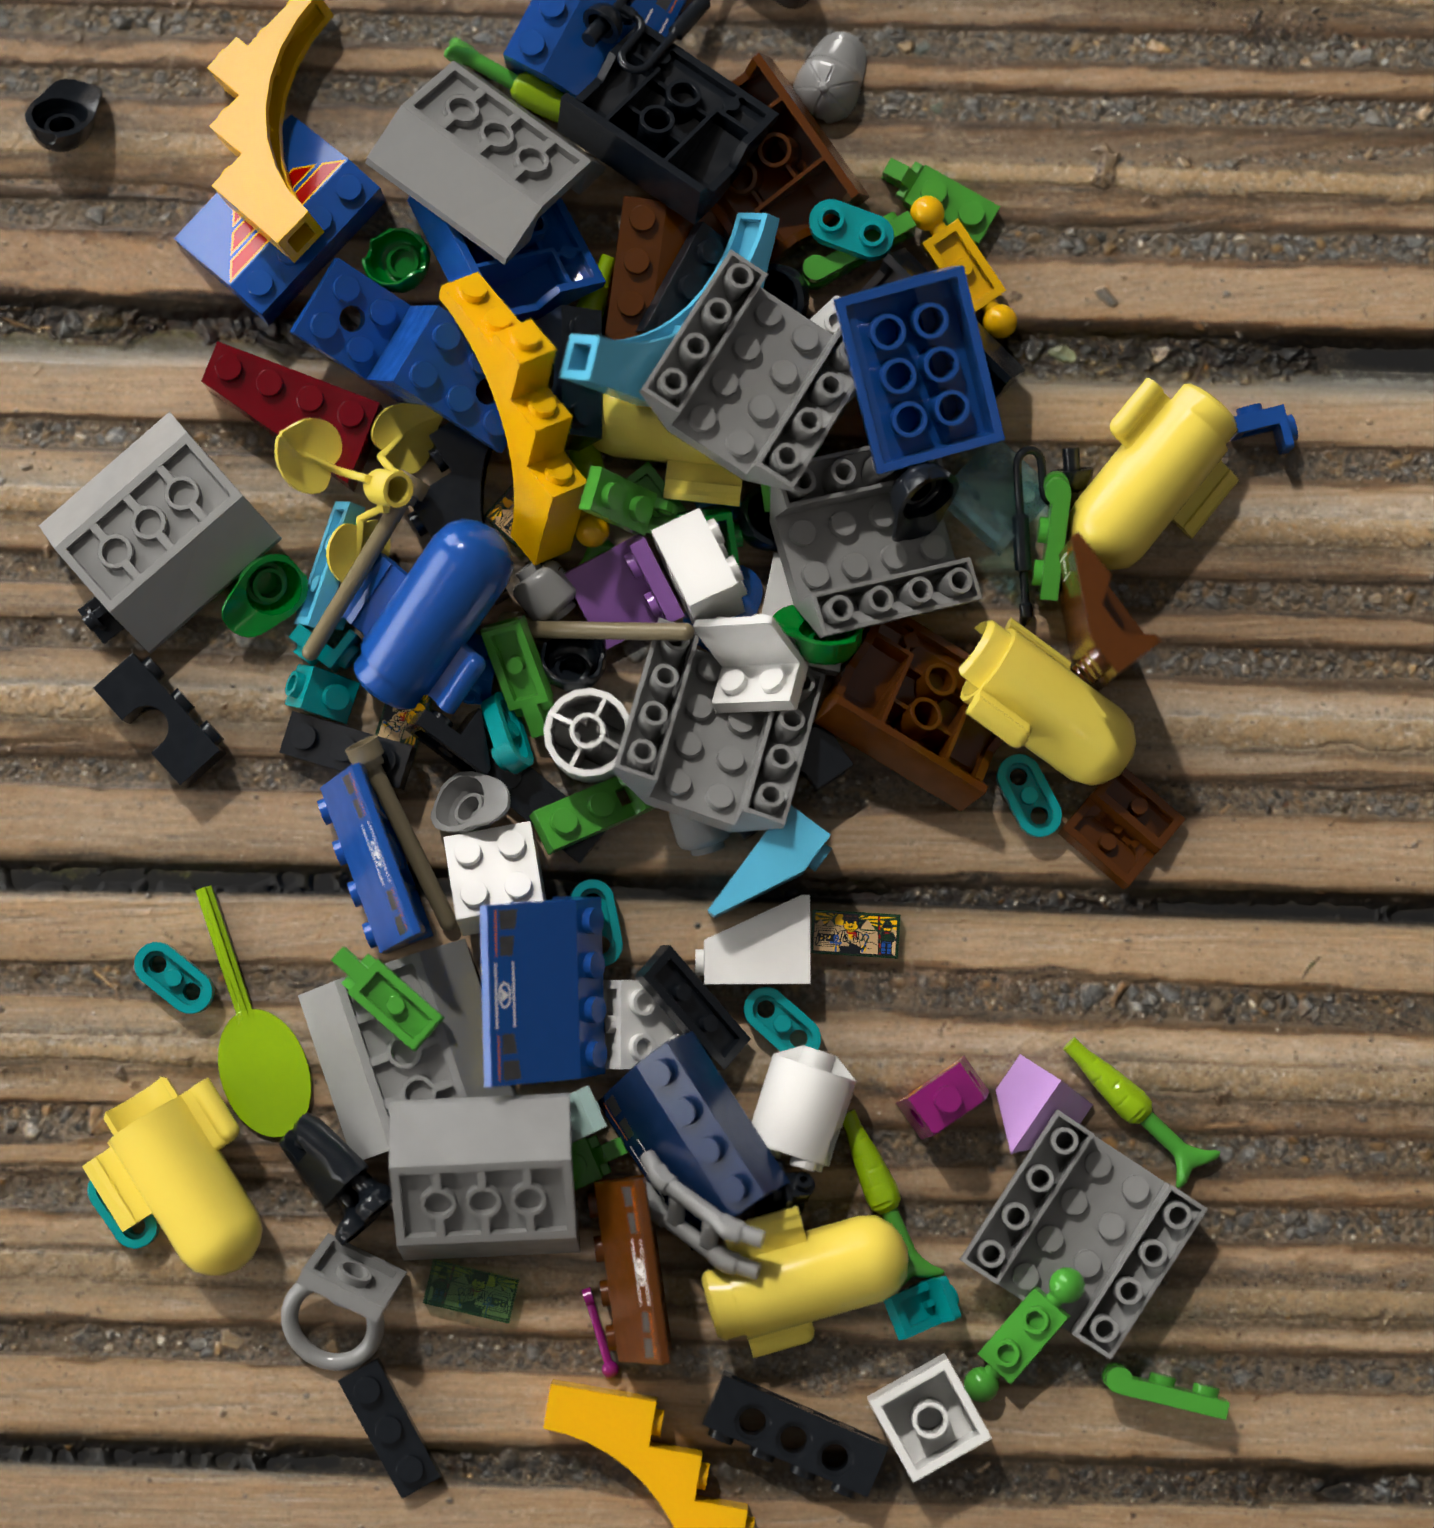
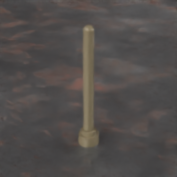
M403 470L413 483V495L410 501L400 508L390 507L389 513L382 515L305 643L302 655L306 660L313 661L318 658L408 506L414 507L417 500L422 502L430 489L428 484L407 471Z
M502 612L497 622L525 614L523 612ZM525 616L533 638L688 641L693 638L695 633L694 627L689 623L532 621L529 616Z
M377 735L369 736L352 744L345 749L351 765L360 762L366 766L369 781L441 928L446 931L453 930L457 925L456 917L381 765L384 762L382 754L385 751Z

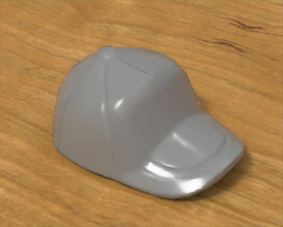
M848 32L828 34L819 42L800 68L795 78L793 89L814 118L823 120L825 123H834L848 117L855 107L860 95L866 68V50L862 42Z
M473 771L456 773L440 788L431 811L432 823L435 828L452 835L489 829L493 822L501 819L508 812L511 803L510 793L507 786L495 777Z

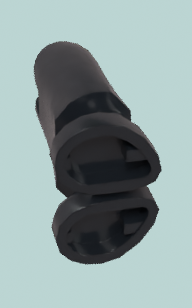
M312 1113L303 1114L294 1124L293 1129L289 1130L279 1141L281 1149L315 1194L323 1208L327 1209L335 1202L340 1205L343 1211V1219L336 1228L335 1238L342 1246L348 1244L362 1233L392 1203L391 1188L384 1183L376 1181L367 1172L369 1165L326 1123Z

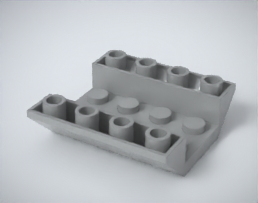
M455 61L447 65L400 106L365 164L504 265L530 242L537 219L569 189L580 195L605 170L603 164L517 104L513 99L470 68Z
M730 249L640 390V394L667 431L740 479L792 491L855 389L841 330L839 327L832 335L761 288L760 286L768 274Z
M170 411L39 525L57 553L109 613L150 654L235 581L250 562L262 557L282 539L203 451Z
M869 446L812 458L792 491L771 487L770 525L793 605L820 638L983 599L971 558L955 560L943 518L937 528L925 537L900 542L892 541L895 516L890 501V490L896 479L908 467L876 474ZM941 458L926 461L944 467Z
M659 617L657 623L674 622ZM694 633L693 638L688 641L652 640L612 771L645 804L730 833L782 829L787 820L826 674L808 668L797 710L718 713L711 703L722 666L712 654L696 649L699 641L698 635Z
M466 939L423 950L384 963L445 1017L416 1052L412 1051L347 993L349 990L341 984L346 977L298 995L346 1143L362 1160L389 1151L390 1101L517 1095L514 1085L484 1087L482 987Z
M570 1093L389 1102V1172L396 1244L404 1261L580 1252L578 1210L575 1207L572 1164Z
M1056 1109L959 1260L1022 1301L1036 1286L1048 1294L1050 1292L1049 1281L1056 1270L1063 1267L1076 1269L1084 1278L1085 1290L1077 1301L1062 1304L1061 1307L1071 1316L1062 1327L1111 1360L1206 1213L1207 1208L1173 1185L1164 1182Z

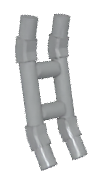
M645 1151L640 1156V1162L646 1170L647 1178L650 1181L647 1182L651 1221L660 1228H666L703 1255L719 1271L757 1280L762 1263L742 1257L741 1254L730 1251L723 1245L719 1246L718 1238L720 1236L738 1244L742 1242L761 1249L766 1238V1231L746 1225L745 1222L734 1219L727 1213H722L679 1182L677 1177L670 1173L667 1166L662 1164L655 1151ZM656 1190L664 1196H669L668 1205L665 1203L664 1199L658 1195ZM686 1209L702 1220L701 1232L685 1221Z

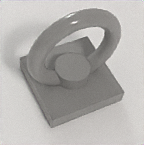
M328 1233L303 1267L297 1282L290 1288L283 1301L281 1325L287 1342L303 1360L321 1369L344 1371L362 1365L375 1354L382 1342L385 1326L383 1313L400 1288L407 1271L350 1243L342 1246L334 1235ZM315 1292L329 1299L337 1306L350 1309L366 1317V1334L356 1348L343 1353H332L316 1347L306 1338L299 1323V1309L309 1294Z

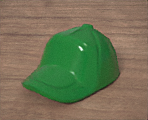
M270 554L255 559L241 572L238 583L224 602L221 613L223 622L233 633L246 638L257 637L293 615L305 602L308 593L307 576L286 555Z
M794 605L783 607L772 616L785 634L795 640L800 654L808 663L817 665H837L843 663L854 655L861 643L863 628L820 638Z

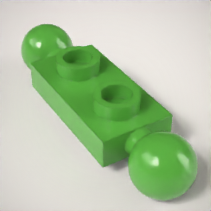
M1063 1267L1056 1270L1050 1278V1292L1048 1294L1040 1287H1034L978 1352V1355L988 1364L985 1367L980 1366L971 1369L965 1376L964 1389L970 1399L980 1403L992 1400L998 1393L1000 1376L1009 1384L1014 1383L1071 1316L1061 1307L1062 1304L1077 1301L1085 1290L1084 1278L1076 1269Z

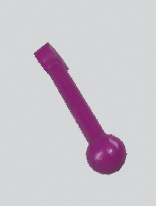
M591 1287L582 1289V1294L604 1362L601 1368L602 1373L607 1378H614L619 1372V1366L616 1362L612 1361Z

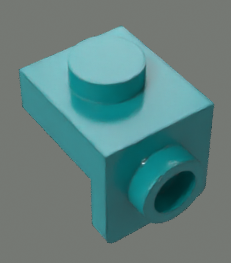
M299 623L289 636L298 645L293 651L296 655L311 666H316L320 661L335 674L340 667L345 670L349 668L361 652V648L357 645L362 639L351 629L335 649L326 644L318 658L313 661L306 660L302 655V649L312 632Z
M299 664L286 682L285 693L287 698L285 705L305 710L338 723L347 724L360 683L315 666Z
M946 1276L925 1279L898 1291L895 1295L884 1300L898 1340L908 1339L941 1323L954 1321L962 1317L958 1306V1294Z

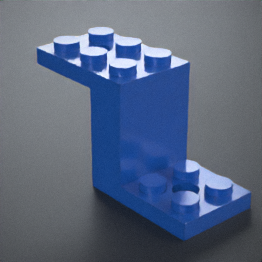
M334 258L290 330V333L396 402L425 405L491 449L502 453L507 445V439L495 399L488 404H483L478 400L476 387L486 376L473 349L451 313L439 305L411 306L340 258ZM347 306L355 307L361 316L359 327L352 332L345 330L340 324V314Z

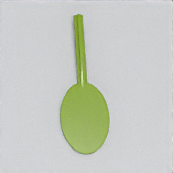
M212 885L195 890L236 1013L225 1026L219 1042L218 1069L222 1087L231 1107L248 1127L261 1135L282 1137L289 1130H292L299 1118L309 1110L312 1094L309 1064L299 1040L286 1023L270 1012L252 1008Z

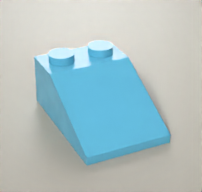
M790 805L785 826L782 829H769L765 832L707 910L708 914L716 919L803 875L808 867L816 872L832 849L826 844L831 834Z

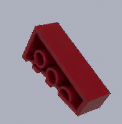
M217 341L201 380L212 394L264 428L275 438H277L281 430L302 419L318 418L331 423L337 429L342 441V453L334 465L362 473L373 446L370 430L375 418L383 410L380 402ZM331 472L332 477L340 481L341 484L351 491H355L358 481Z

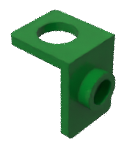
M725 505L700 508L706 521L714 518L716 522H719L720 531L725 540L723 544L728 556L733 555L740 568L737 548L743 547V536L738 521L733 522L732 512ZM693 510L678 512L675 518L681 517Z

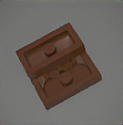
M1125 768L1120 776L1104 784H1099L1060 829L1058 834L1125 890L1154 855L1163 848L1186 818Z

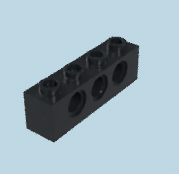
M725 1370L703 1418V1425L710 1428L708 1431L710 1437L728 1445H732L734 1439L751 1446L749 1449L751 1455L769 1463H773L775 1457L792 1464L790 1471L807 1480L814 1481L816 1475L833 1482L831 1485L833 1491L851 1499H855L857 1493L868 1497L889 1448L885 1440ZM756 1408L762 1411L766 1418L764 1425L755 1431L745 1429L739 1421L741 1414L745 1410ZM790 1426L800 1427L806 1433L804 1444L795 1449L786 1447L780 1439L782 1432ZM838 1444L844 1447L847 1451L846 1460L841 1465L834 1467L824 1463L822 1453L827 1446Z

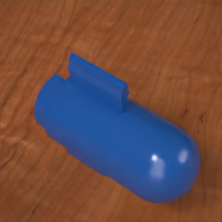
M459 519L449 522L432 537L409 573L388 556L380 553L342 616L350 625H353L364 634L363 641L360 644L362 653L354 663V672L359 683L371 695L381 702L398 709H415L422 697L428 695L444 712L449 714L456 712L486 666L484 658L468 646L467 643L509 584L514 568L510 546L498 530L475 520Z

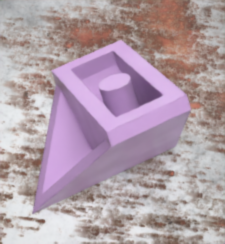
M1019 1054L995 1089L1011 1154L1030 1150L1056 1109L1080 1124L1093 1106L1092 1103L1062 1080Z

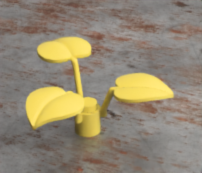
M393 404L383 409L377 415L370 430V437L373 444L381 450L377 454V460L385 469H375L369 474H362L334 465L341 456L342 441L337 429L325 420L318 418L302 419L281 430L276 438L275 460L284 480L295 490L308 494L321 493L328 487L332 472L336 475L362 482L363 491L367 499L377 504V506L358 515L356 525L345 523L337 527L328 541L326 549L327 564L334 577L341 583L379 522L378 520L368 519L380 513H389L390 507L400 508L405 506L413 495L412 480L403 470L414 474L426 464L430 457L428 451L434 446L429 435L438 430L443 419L441 415L425 405ZM390 538L381 553L388 557L391 547Z

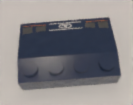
M693 1031L666 1041L637 1063L597 1101L619 1137L623 1138L626 1148L648 1182L650 1181L647 1178L646 1170L640 1162V1156L645 1151L653 1150L662 1164L667 1166L670 1173L676 1176L679 1182L722 1213H727L734 1219L790 1183ZM656 1190L658 1195L661 1196L664 1199L665 1203L668 1205L669 1196H664ZM686 1209L685 1221L701 1232L702 1220Z

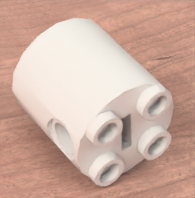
M594 688L573 690L559 698L549 710L543 729L545 746L558 768L570 778L585 783H601L616 776L612 770L629 714L622 702L609 692Z
M805 1045L775 1053L772 1056L751 1123L773 1157L780 1159L782 1153L791 1155L789 1164L812 1172L822 1173L824 1166H830L835 1144L848 1110L856 1080L835 1055Z

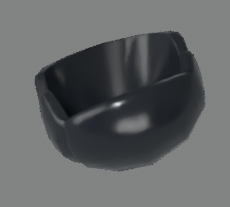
M551 639L548 642L545 641L541 651V662L549 683L567 692L590 688L595 685L606 669V640Z

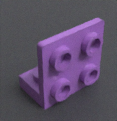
M635 535L565 572V576L576 589L575 599L587 622H658L659 617L674 622L685 616L646 539L642 535ZM605 639L606 650L624 640Z

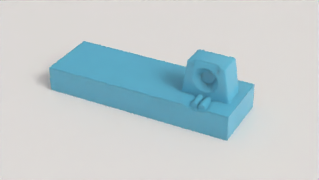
M335 501L308 579L307 598L298 609L293 624L298 625L300 623L308 630H314L340 584V581L334 577L327 564L326 549L328 541L334 530L345 523L356 525V518L365 511V507L350 501ZM342 617L335 629L343 630L347 620Z

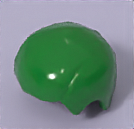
M389 228L377 237L370 239L368 253L365 258L361 259V265L367 277L391 293H406L415 289L423 282L430 267L431 252L421 235L408 228Z

